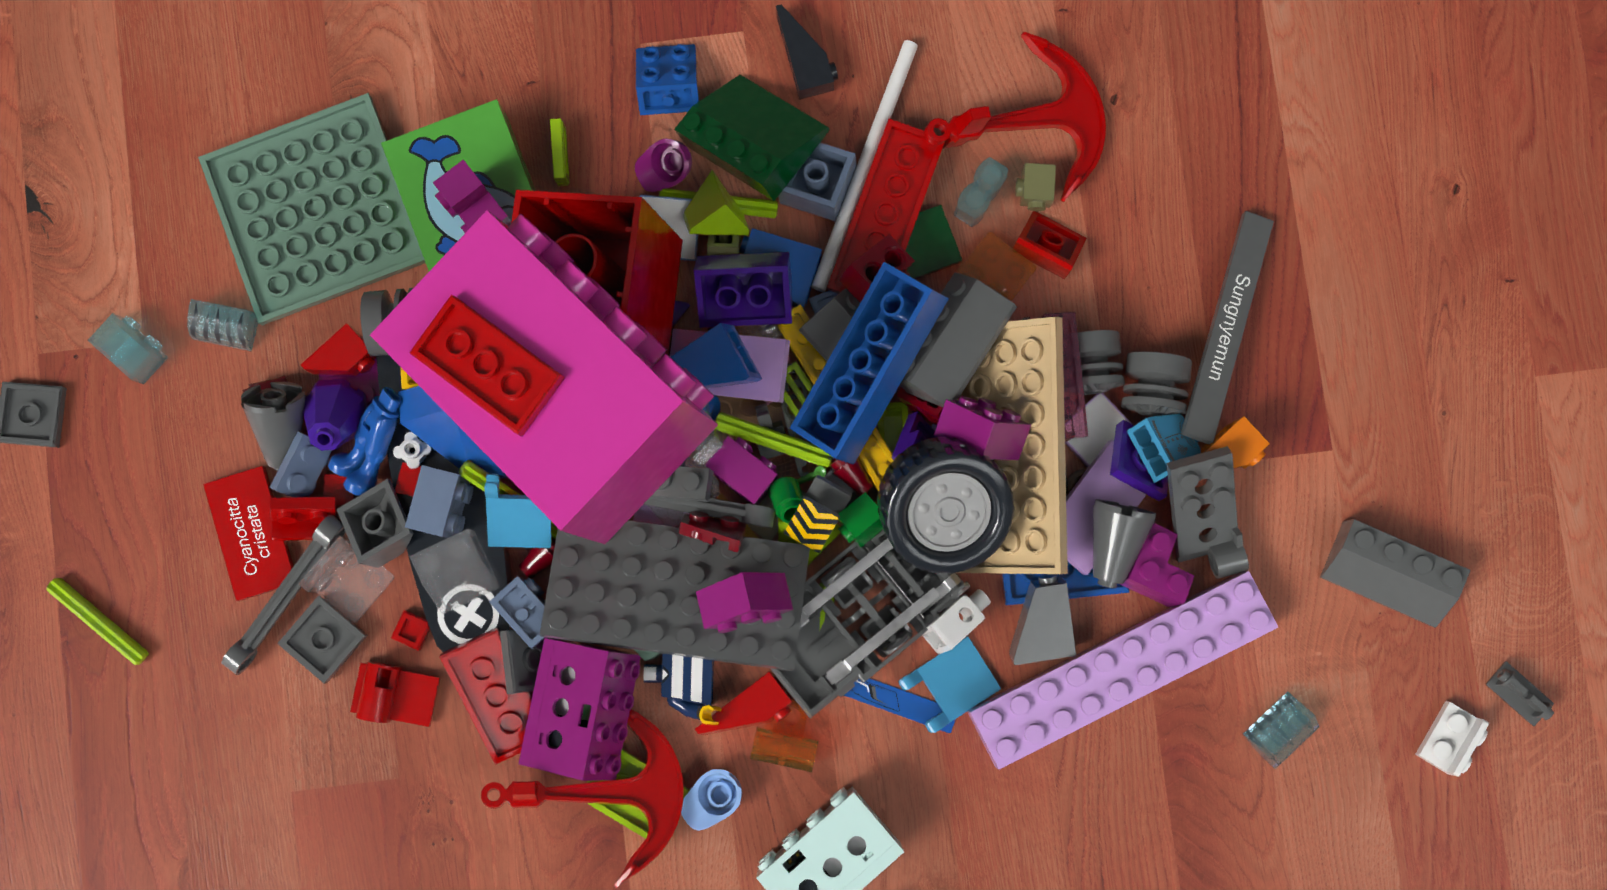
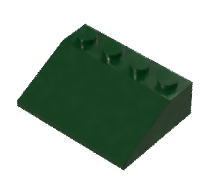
M738 75L694 104L674 129L688 148L772 201L777 199L830 131L828 126L742 75Z

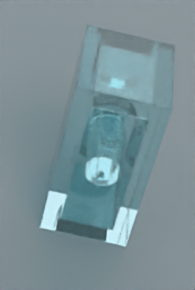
M112 313L87 341L131 380L145 384L169 358L161 351L164 346L151 335L145 337L138 331L141 325L130 316L126 315L123 318Z

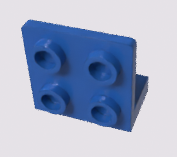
M694 44L662 47L649 46L636 49V92L640 115L688 112L694 104L699 102L696 47Z

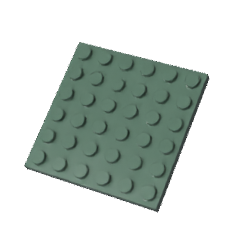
M369 93L198 157L258 324L262 326L425 264L423 254L381 144L387 141V137Z

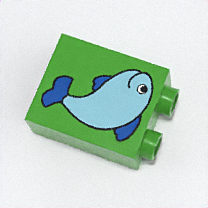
M497 99L381 143L428 271L465 234L460 228L465 224L459 215L453 218L435 197L439 190L433 184L435 180L460 161L464 160L511 221L516 190L536 191L509 119Z

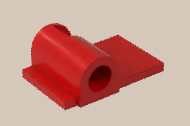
M373 661L360 663L350 712L357 713V719L370 722L389 723L391 720L430 727L440 677L404 671L399 666Z

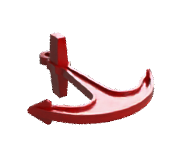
M1023 32L1021 38L1032 53L1037 55L1039 59L1055 71L1060 78L1062 85L1060 98L1052 103L991 116L989 106L970 108L961 115L953 116L949 122L942 118L933 119L925 127L924 136L933 145L944 143V149L961 146L969 140H977L984 132L1062 129L1071 135L1077 146V158L1067 176L1060 199L1062 202H1065L1069 195L1084 183L1101 157L1106 136L1104 107L1093 80L1075 58L1048 40ZM934 128H938L941 131V136L935 134Z
M631 709L627 726L643 743L648 754L646 766L637 776L629 779L545 787L539 781H513L507 789L498 782H491L483 787L481 800L490 809L500 808L506 801L513 809L538 808L545 801L618 804L638 808L644 813L648 821L649 831L644 842L628 861L619 880L614 884L617 888L621 883L641 872L656 859L672 838L682 811L683 777L677 756L666 737L655 725ZM492 790H497L500 793V797L496 801L488 799V794Z

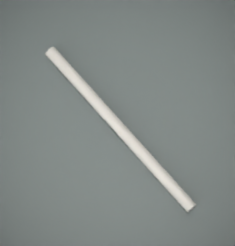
M905 40L903 42L811 287L817 291H826L887 121L891 119L918 45L913 41Z

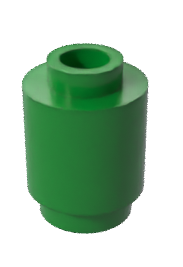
M781 477L770 485L769 494L776 515L783 522L789 523L803 499V494L795 478Z

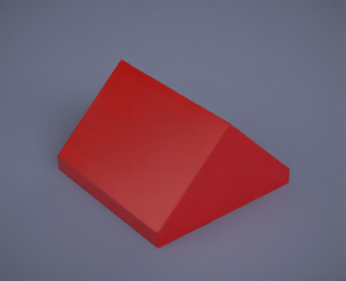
M1033 211L1011 252L1065 280L1072 270L1087 238Z

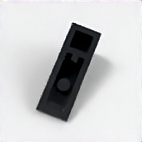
M782 4L777 5L776 17L799 100L834 91V80H838L835 63H829L826 52Z

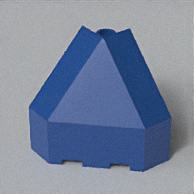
M420 386L398 392L402 399L399 405L400 423L460 469L465 461L470 460L489 474H498L499 479L509 478Z

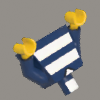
M662 653V664L644 665V683H661V696L667 697V702L671 707L686 717L701 720L704 724H719V722L712 720V712L721 711V707L711 706L713 704L714 660Z

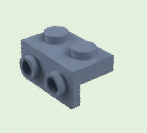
M297 432L270 488L290 497H309L316 488V481L323 467L329 462L332 450L321 451L310 444L308 435Z

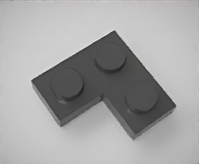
M684 461L650 498L709 502L714 471L710 468L685 467Z

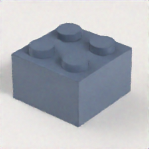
M819 143L778 196L780 204L836 221L857 166L855 153Z
M422 465L405 528L455 540L456 535L461 534L463 531L465 516H462L465 504H469L471 501L473 486L459 474Z

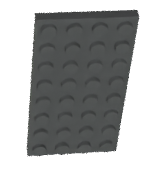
M629 520L606 544L558 529L540 637L794 671L810 548L807 546L744 537L739 552H733L728 550L729 542L716 540L715 544L711 545L699 539L679 534V527ZM741 572L785 573L793 610L781 614V620L772 623H763L762 619L748 624H742L741 622L737 624L736 630L727 633H718V629H704L696 591Z

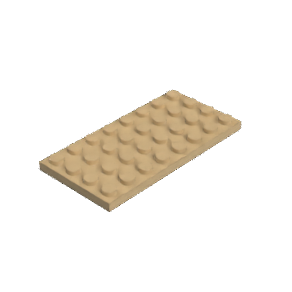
M1047 317L1008 321L960 396L974 399L977 402L979 398L991 400L997 403V409L1001 411L1008 409L1021 415L1020 420L1031 424L1019 460L994 459L1010 483L1014 496V517L1005 541L991 557L973 568L956 573L1068 574L1062 318Z

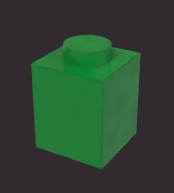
M866 492L839 513V522L841 524L838 528L839 532L849 543L854 540L860 548L883 530L878 514L879 507Z

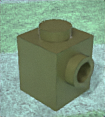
M1025 163L1021 172V178L1016 179L1015 196L1020 197V206H1028L1027 209L1030 211H1044L1046 208L1051 207L1054 201L1056 165Z

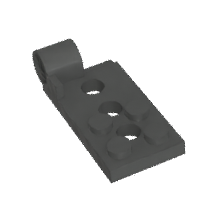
M1226 446L1166 463L1173 532L1178 534L1175 541L1177 562L1208 555L1211 570L1217 579L1248 571L1249 562L1243 547V535L1237 523L1233 454L1229 447ZM1208 479L1206 484L1196 487L1200 480ZM1203 504H1210L1207 509L1199 511ZM1212 528L1207 534L1199 535L1202 530Z

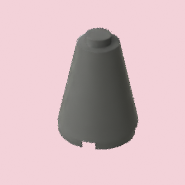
M271 382V388L261 390L260 385L247 389L241 395L242 408L264 459L269 467L277 471L297 432L302 433L306 395L305 391L302 392L300 385L291 382Z
M1095 499L1093 505V577L1099 579V585L1116 588L1117 584L1125 583L1156 521V513L1130 505H1120L1113 501Z

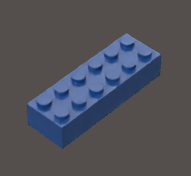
M883 262L790 429L835 459L854 465L949 298Z

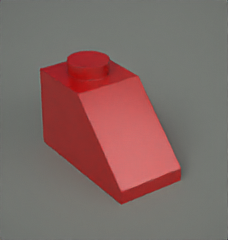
M346 323L301 364V367L315 375L356 376L359 373L362 374L368 371L374 365L376 356H370L363 337L355 328Z

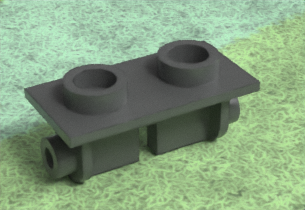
M1507 661L1502 664L1486 683L1493 692L1533 727L1541 718L1548 720L1554 714V711L1551 709L1554 703Z

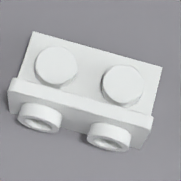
M1445 701L1415 755L1446 774L1459 777L1461 773H1465L1472 763L1471 755L1476 746H1480L1486 739L1488 733L1486 729L1489 722L1476 718L1455 704Z

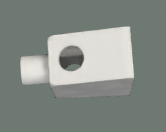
M980 589L975 591L970 597L965 594L962 595L949 608H945L939 613L940 616L926 627L928 631L922 636L938 655L952 650L985 619L981 611L991 603L990 599ZM959 613L962 615L963 621L960 619Z

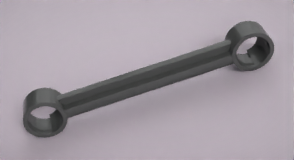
M649 498L643 504L687 513L700 511L707 513L709 517L720 519L723 516L738 518L739 522L766 528H773L775 509L714 498H710L709 502Z
M331 514L319 524L313 533V540L244 636L224 655L221 664L236 675L241 674L247 669L257 655V648L325 554L346 533L342 521Z

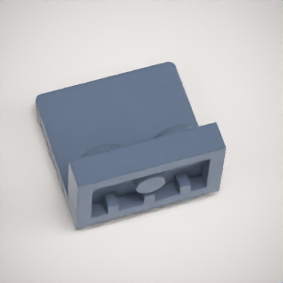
M517 576L492 598L489 603L524 642L533 649L546 638L540 637L545 600L541 596L545 592L533 579L531 580L529 577L523 579Z

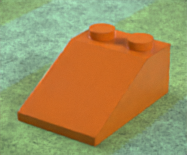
M1243 416L1228 423L1215 435L1213 443L1210 445L1205 444L1201 448V453L1228 446L1233 454V468L1242 467L1246 469L1250 465L1254 466L1266 455L1263 450L1270 443Z

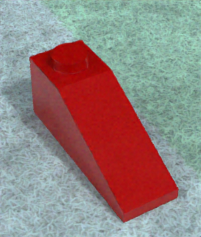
M769 671L722 707L721 711H717L712 715V720L719 722L718 725L702 723L695 728V731L699 735H708L770 723L774 719L779 723L792 713L790 707L795 703L774 674Z

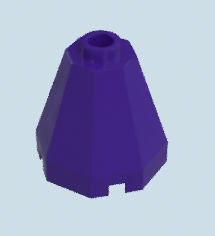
M345 379L317 381L312 390L306 395L303 414L310 444L321 451L335 450L353 439L360 419L368 407L365 393L358 388L357 391L351 388V383Z

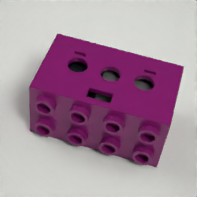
M544 638L518 764L582 781L616 780L621 768L620 757L623 742L628 734L627 722L629 712L634 704L633 692L635 682L640 674V656L580 642Z

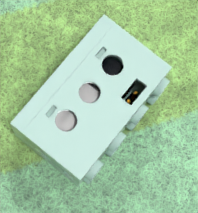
M843 787L830 798L831 805L825 811L819 808L806 819L807 826L801 832L795 829L782 841L783 847L777 853L772 849L760 859L757 866L759 869L756 879L766 890H862L902 855L904 849L899 840L853 787L848 790Z

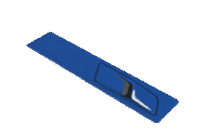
M870 678L864 683L858 679L854 682L855 687L844 695L924 725L926 721L942 712L937 702ZM955 720L943 727L941 731L951 733Z

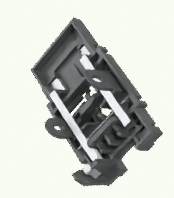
M883 529L862 548L854 542L806 581L794 671L770 669L811 719L837 696L842 697L855 687L854 682L858 679L862 683L866 682L928 631L926 627L940 616L939 613L943 609L949 608L971 586L967 581L964 583L957 573L935 574L916 568L913 564L908 563L895 551ZM852 552L859 560V562H856V560L852 557H846L843 561H841L837 566H835L832 570H830L820 579L821 583L826 587V589L823 590L815 580L822 576L826 571H828L831 567L838 563L847 554ZM865 570L869 572L877 583L884 579L888 584L870 601L863 594L873 587V581L865 573ZM893 590L897 596L892 602L901 611V614L899 615L894 607L890 605H885L877 612L873 606ZM834 597L844 609L848 608L856 600L862 607L844 622L840 623L836 617L841 614V611L832 602L831 598ZM824 610L826 613L825 620L819 631L820 612ZM865 612L870 618L860 625L859 629L867 638V642L863 640L856 630L849 634L845 629ZM908 622H910V624L918 632V634H916L912 639H910V637L912 636L913 631L907 625ZM876 649L882 657L893 654L884 662H881L873 651Z

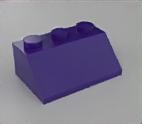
M790 252L697 256L694 267V279L700 328L715 327L720 323L734 326L792 324Z

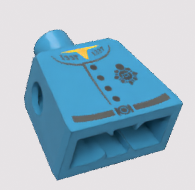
M1180 414L1148 417L1127 430L1154 483L1168 476L1166 463L1201 453L1198 440L1181 435L1185 419Z

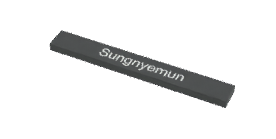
M1245 211L1240 219L1181 435L1209 445L1214 442L1274 223L1270 219L1249 211Z

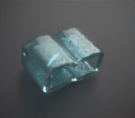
M991 157L985 159L978 166L972 183L961 192L955 207L954 216L971 227L978 224L983 219L991 200L1000 193L1008 174V168Z

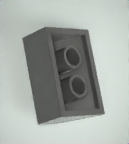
M845 288L799 329L826 361L830 358L860 302Z

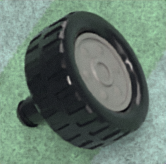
M938 436L921 440L909 446L888 466L881 479L879 493L877 494L879 518L884 532L895 551L916 568L931 573H956L983 563L1005 541L1012 526L1015 510L1013 506L1014 496L1010 483L998 463L988 456H981L974 447L955 437L951 439L945 436Z

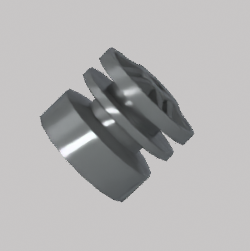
M404 288L396 290L394 303L388 290L363 293L360 305V319L364 343L370 356L389 355L370 334L407 296L408 293Z
M1096 330L1063 335V362H1071V366L1063 368L1064 378H1072L1064 381V393H1075L1078 395L1098 394L1125 385L1124 376L1110 375L1111 373L1123 370V364L1108 362V358L1121 353L1120 334L1118 331Z
M1160 352L1128 353L1125 375L1138 380V383L1123 386V392L1133 396L1123 397L1121 407L1147 416L1186 414L1187 405L1175 400H1185L1188 398L1189 393L1176 388L1175 384L1189 383L1192 360L1183 356Z

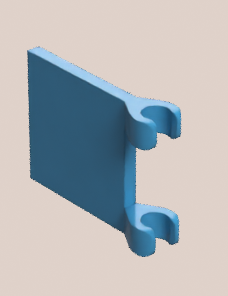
M487 474L484 490L486 497L488 547L551 548V520L526 495L499 494V475Z
M968 636L960 641L952 650L937 655L898 681L903 690H909L923 680L942 712L925 723L930 733H936L947 724L1001 690L998 682Z

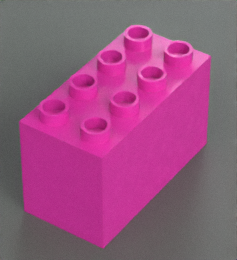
M486 210L376 327L370 336L560 531L606 544L718 426L703 410L715 396L686 368L678 365L667 354L655 364L667 349L638 322L635 323L619 308L620 304L593 278L585 275L573 264V258L546 233H542L522 214L507 226ZM451 294L565 377L522 437L409 353Z

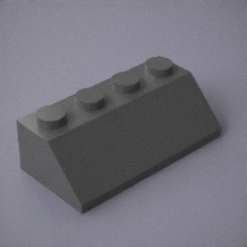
M954 272L941 292L949 300L900 383V386L907 393L941 407L944 406L946 399L958 400L1017 308L1013 302L978 279Z
M1353 519L1342 522L1320 578L1436 628L1459 600L1471 570Z

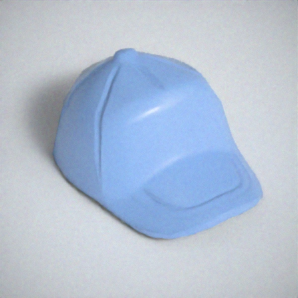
M712 769L702 775L683 799L681 814L686 823L692 829L700 831L729 817L741 802L742 788L739 780L730 772L722 769Z

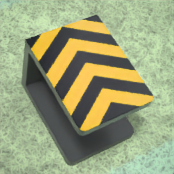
M816 475L784 534L820 553L840 518L839 513L845 509L852 494L826 478Z

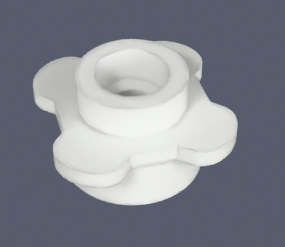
M408 432L405 434V440L401 445L394 448L393 454L397 459L402 458L409 468L416 469L424 461L426 455L430 454L431 447L427 443L420 441L414 433ZM415 448L414 453H410L409 450Z

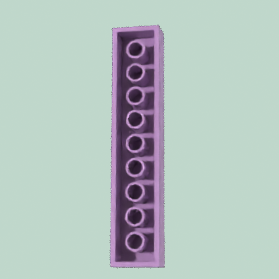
M1244 571L1189 597L1184 605L1172 606L976 705L967 712L994 766L997 769H1001L1278 628V625L1250 572Z

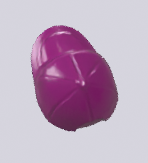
M667 138L661 139L651 145L637 159L634 166L636 176L642 187L648 192H656L675 186L689 174L692 168V155L687 146L682 142Z

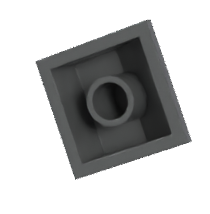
M389 479L337 509L359 564L376 568L383 566L403 554L413 536L412 529L405 528L407 517Z

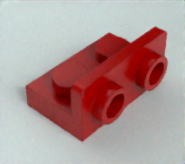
M335 497L270 498L272 539L313 540V533L319 524L331 514L336 517Z

